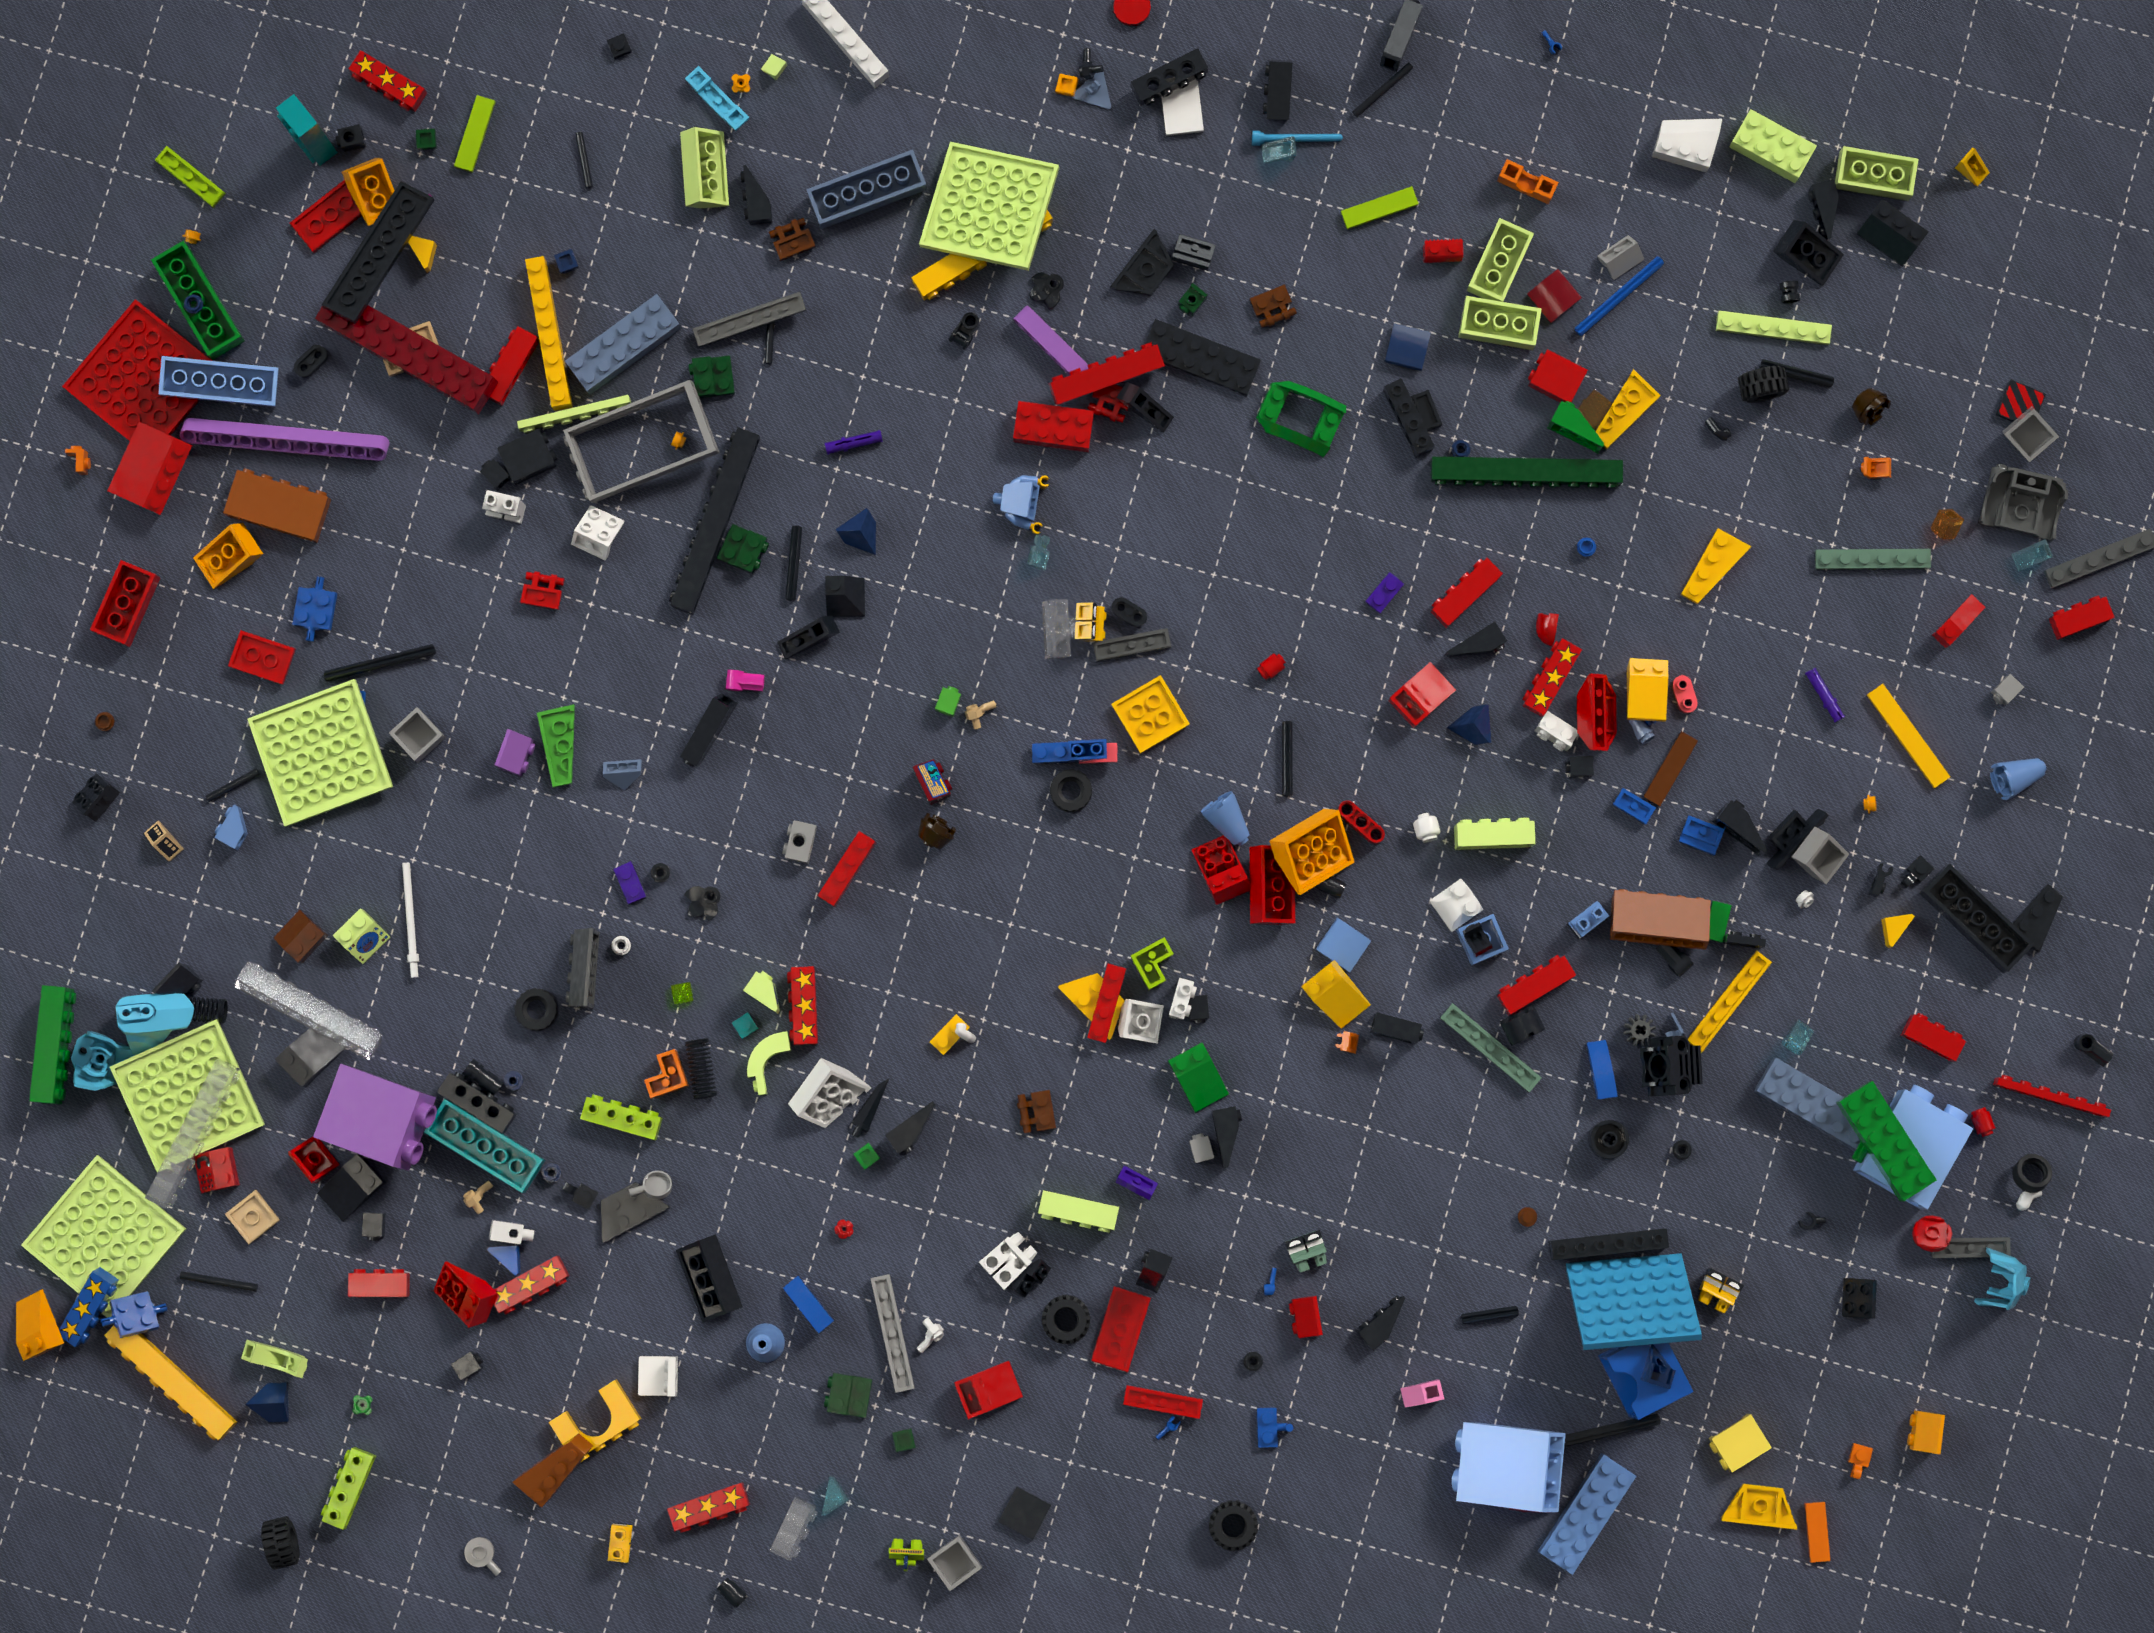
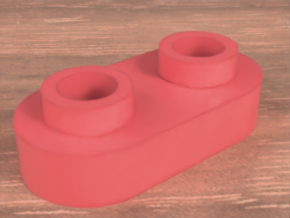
M1684 675L1676 677L1672 682V689L1677 706L1681 712L1691 713L1697 708L1698 704L1692 682ZM1684 682L1686 684V687L1681 688L1679 686V683ZM1685 700H1690L1691 706H1686Z

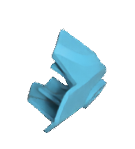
M176 993L122 997L115 1007L117 1025L126 1034L127 1042L134 1055L162 1044L171 1031L188 1028L194 1012L193 1004L187 996ZM127 1012L130 1015L124 1016L122 1013Z
M87 1031L86 1034L77 1039L71 1056L74 1066V1086L96 1091L116 1085L117 1082L110 1066L135 1055L129 1046L113 1041L103 1034ZM82 1047L86 1048V1054L81 1053L80 1049ZM98 1055H103L104 1060H101Z
M1986 1247L1990 1261L1994 1263L1991 1272L2002 1274L2009 1283L2008 1287L2002 1289L1989 1287V1290H1987L1988 1295L2004 1299L1975 1298L1974 1302L1979 1306H1996L2010 1310L2016 1306L2021 1295H2026L2031 1278L2026 1277V1265L2020 1263L2016 1258Z

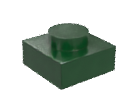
M435 129L416 130L418 150L437 149Z
M912 1428L892 1432L896 1452L916 1448Z

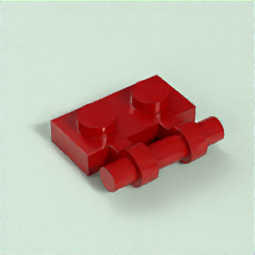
M1113 384L1094 391L1092 398L1098 399V403L1096 405L1090 402L1087 409L1094 411V414L1098 416L1101 414L1109 417L1111 421L1115 422L1117 420L1123 423L1125 415L1119 414L1120 408L1128 411V408L1116 398L1123 387ZM1104 402L1113 405V411L1104 408Z
M534 571V573L526 572V579L532 580V584H524L520 603L559 610L562 591L556 590L555 587L556 585L563 586L565 578H560L554 574H551V576L543 575L537 571ZM539 582L549 583V587H539L538 584Z

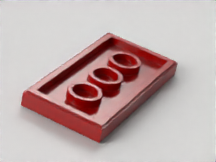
M343 180L289 224L310 250L315 253L361 217L362 214L350 194L345 180Z
M1113 1287L1091 1361L1121 1371H1129L1150 1303V1297Z

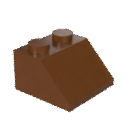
M299 910L277 933L274 939L293 959L302 964L328 935L306 914Z

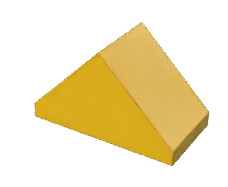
M1971 148L1955 167L1957 171L1975 186H1979L1990 173L1975 148Z
M412 236L408 243L428 273L431 271L437 245L434 241Z
M1913 914L1881 919L1886 947L1891 948L1894 946L1915 917Z

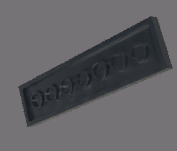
M401 181L322 303L323 308L356 324L430 209L434 198Z

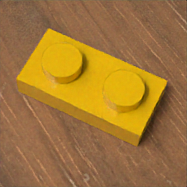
M957 1014L930 1041L942 1055L961 1038L955 1033L956 1024L966 1023Z

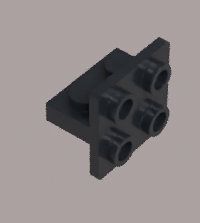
M96 773L88 779L82 791L75 795L72 803L82 814L96 822L120 792Z
M1843 1279V1317L1875 1319L1877 1280Z

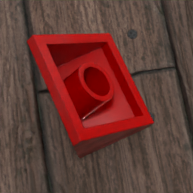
M314 1137L309 1138L288 1152L289 1156L311 1183L317 1184L340 1165L320 1139Z

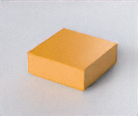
M1059 74L1055 89L1056 94L1074 97L1079 80L1078 77Z

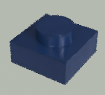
M572 249L554 255L561 274L579 268Z

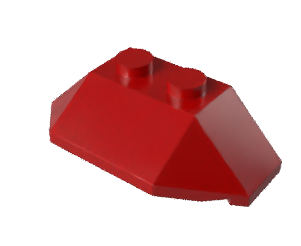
M1591 673L1587 676L1577 694V733L1588 748L1595 751H1608L1610 744L1617 734L1616 695L1611 684L1608 682L1607 675Z

